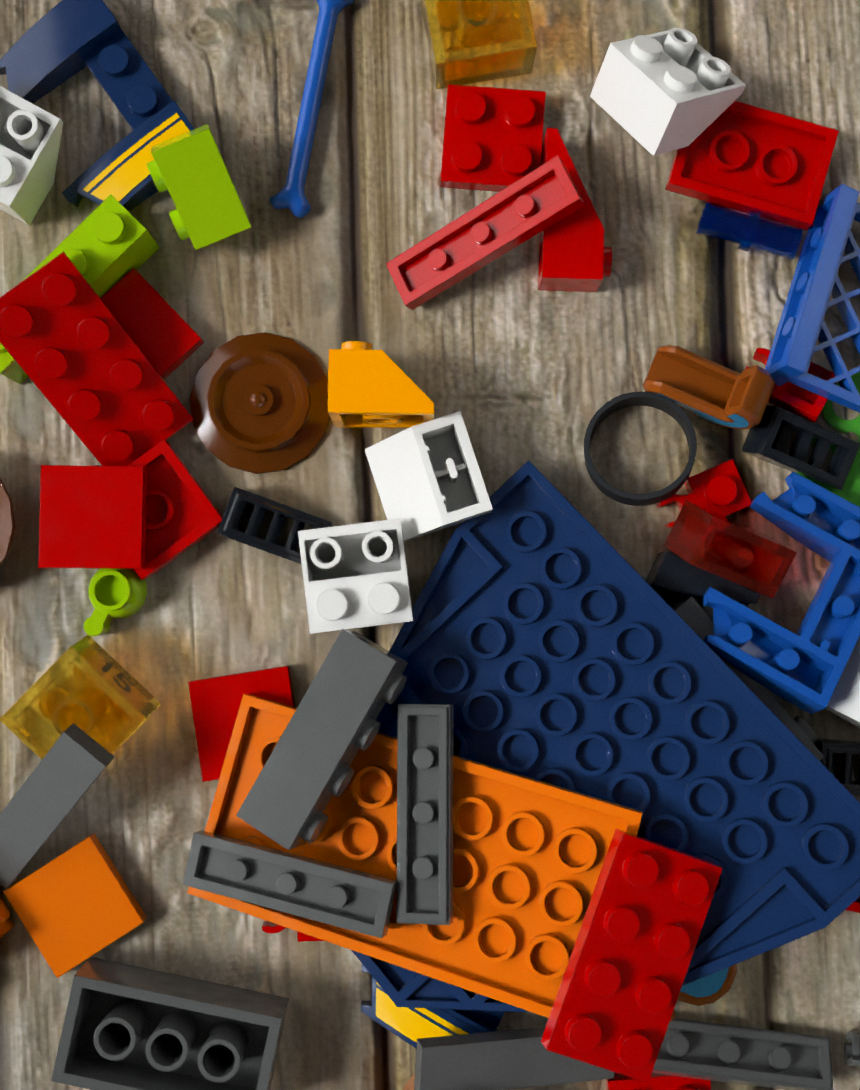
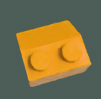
M362 341L343 342L341 349H329L328 414L336 428L407 429L434 419L433 401L383 350H373V344Z

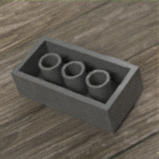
M91 957L73 978L51 1081L91 1090H270L289 998Z

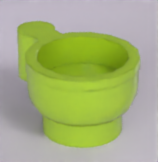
M99 569L93 575L88 592L89 599L95 610L91 617L87 618L84 622L85 632L90 636L105 635L110 630V622L113 618H128L137 613L144 605L147 597V583L145 580L140 579L134 569Z

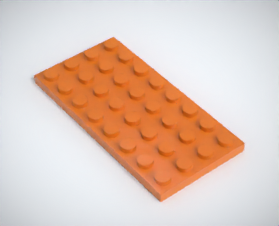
M243 694L205 831L397 880L398 738L378 732L371 745L365 751L358 750L349 766L354 769L353 777L339 797L333 795L323 812L328 816V820L319 836L311 844L306 841L304 845L287 850L237 817L236 814L297 708L254 695ZM453 755V923L450 925L396 923L397 889L388 932L382 939L193 887H188L187 893L549 1018L615 829L637 835L643 812Z

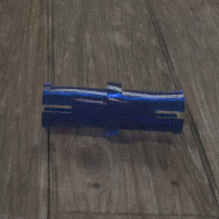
M706 202L696 233L737 243V249L746 252L751 247L793 260L802 238L803 229H796L761 219V213L752 210L747 215Z

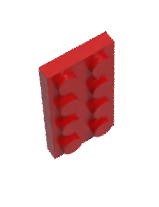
M64 251L0 297V343L102 466H128L161 441L167 440L194 420Z
M615 829L541 1038V1043L546 1050L649 1083L723 868L693 855L626 831Z

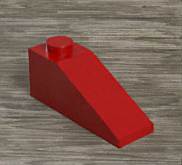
M547 128L542 145V165L558 155L564 162L585 205L539 233L538 290L597 292L603 277H610L612 247L604 246V227L558 129Z

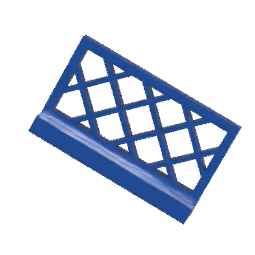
M841 184L818 203L813 224L808 229L765 370L771 374L775 385L781 386L790 382L860 413V395L851 378L852 375L860 372V366L848 371L836 346V343L852 337L860 354V321L849 300L860 295V288L846 293L837 275L839 266L850 261L860 283V249L851 232L853 220L860 223V203L857 202L859 191ZM836 305L848 332L832 338L824 321L826 309ZM821 350L824 351L835 374L834 378L827 381L808 373L813 354Z

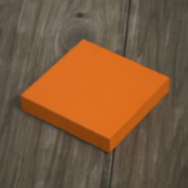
M95 833L4 891V894L57 978L130 932L147 919V916Z

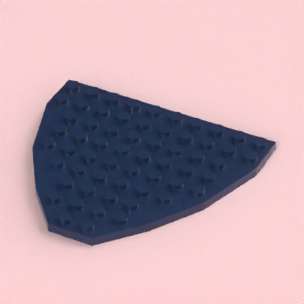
M528 460L489 497L493 508L491 513L465 520L452 534L412 608L413 621L403 624L389 652L408 662L402 673L407 677V680L398 698L392 704L386 702L376 719V721L381 723L378 732L398 738V704L453 705V755L642 811L643 815L637 836L704 859L723 868L683 985L825 928L860 897V802ZM351 950L397 1007L528 1012L524 1009Z

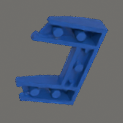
M793 472L785 478L789 490L772 501L765 492H762L752 501L750 508L790 537L830 562L797 633L789 631L710 587L706 590L703 599L704 606L713 608V635H707L704 638V642L716 654L742 673L811 715L827 707L860 636V507Z

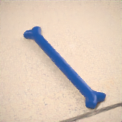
M316 0L319 5V14L286 184L279 193L269 198L270 204L276 210L290 209L297 218H303L311 211V206L305 196V183L337 18L343 8L352 4L354 0Z

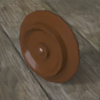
M267 332L237 336L214 349L196 373L190 395L191 414L194 419L192 420L193 427L206 449L231 468L254 474L284 471L307 458L326 433L330 418L328 414V378L315 356L293 339Z

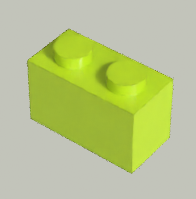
M208 124L152 147L151 154L154 161L147 163V167L159 193L168 190L177 209L170 211L169 215L181 241L190 238L195 250H198L251 228L249 218Z

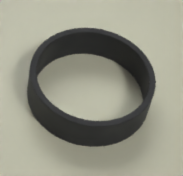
M630 392L619 395L605 403L592 417L584 438L585 465L593 483L609 498L632 506L656 504L675 494L688 479L697 451L696 433L687 414L672 400L651 392ZM630 406L654 407L670 415L683 429L689 446L688 463L682 474L664 489L647 494L627 493L608 484L595 469L590 456V445L593 435L605 418L622 408Z

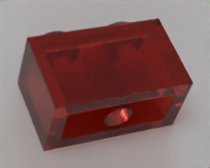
M688 500L685 501L664 543L665 547L687 563L771 598H774L797 554L796 551L762 532Z

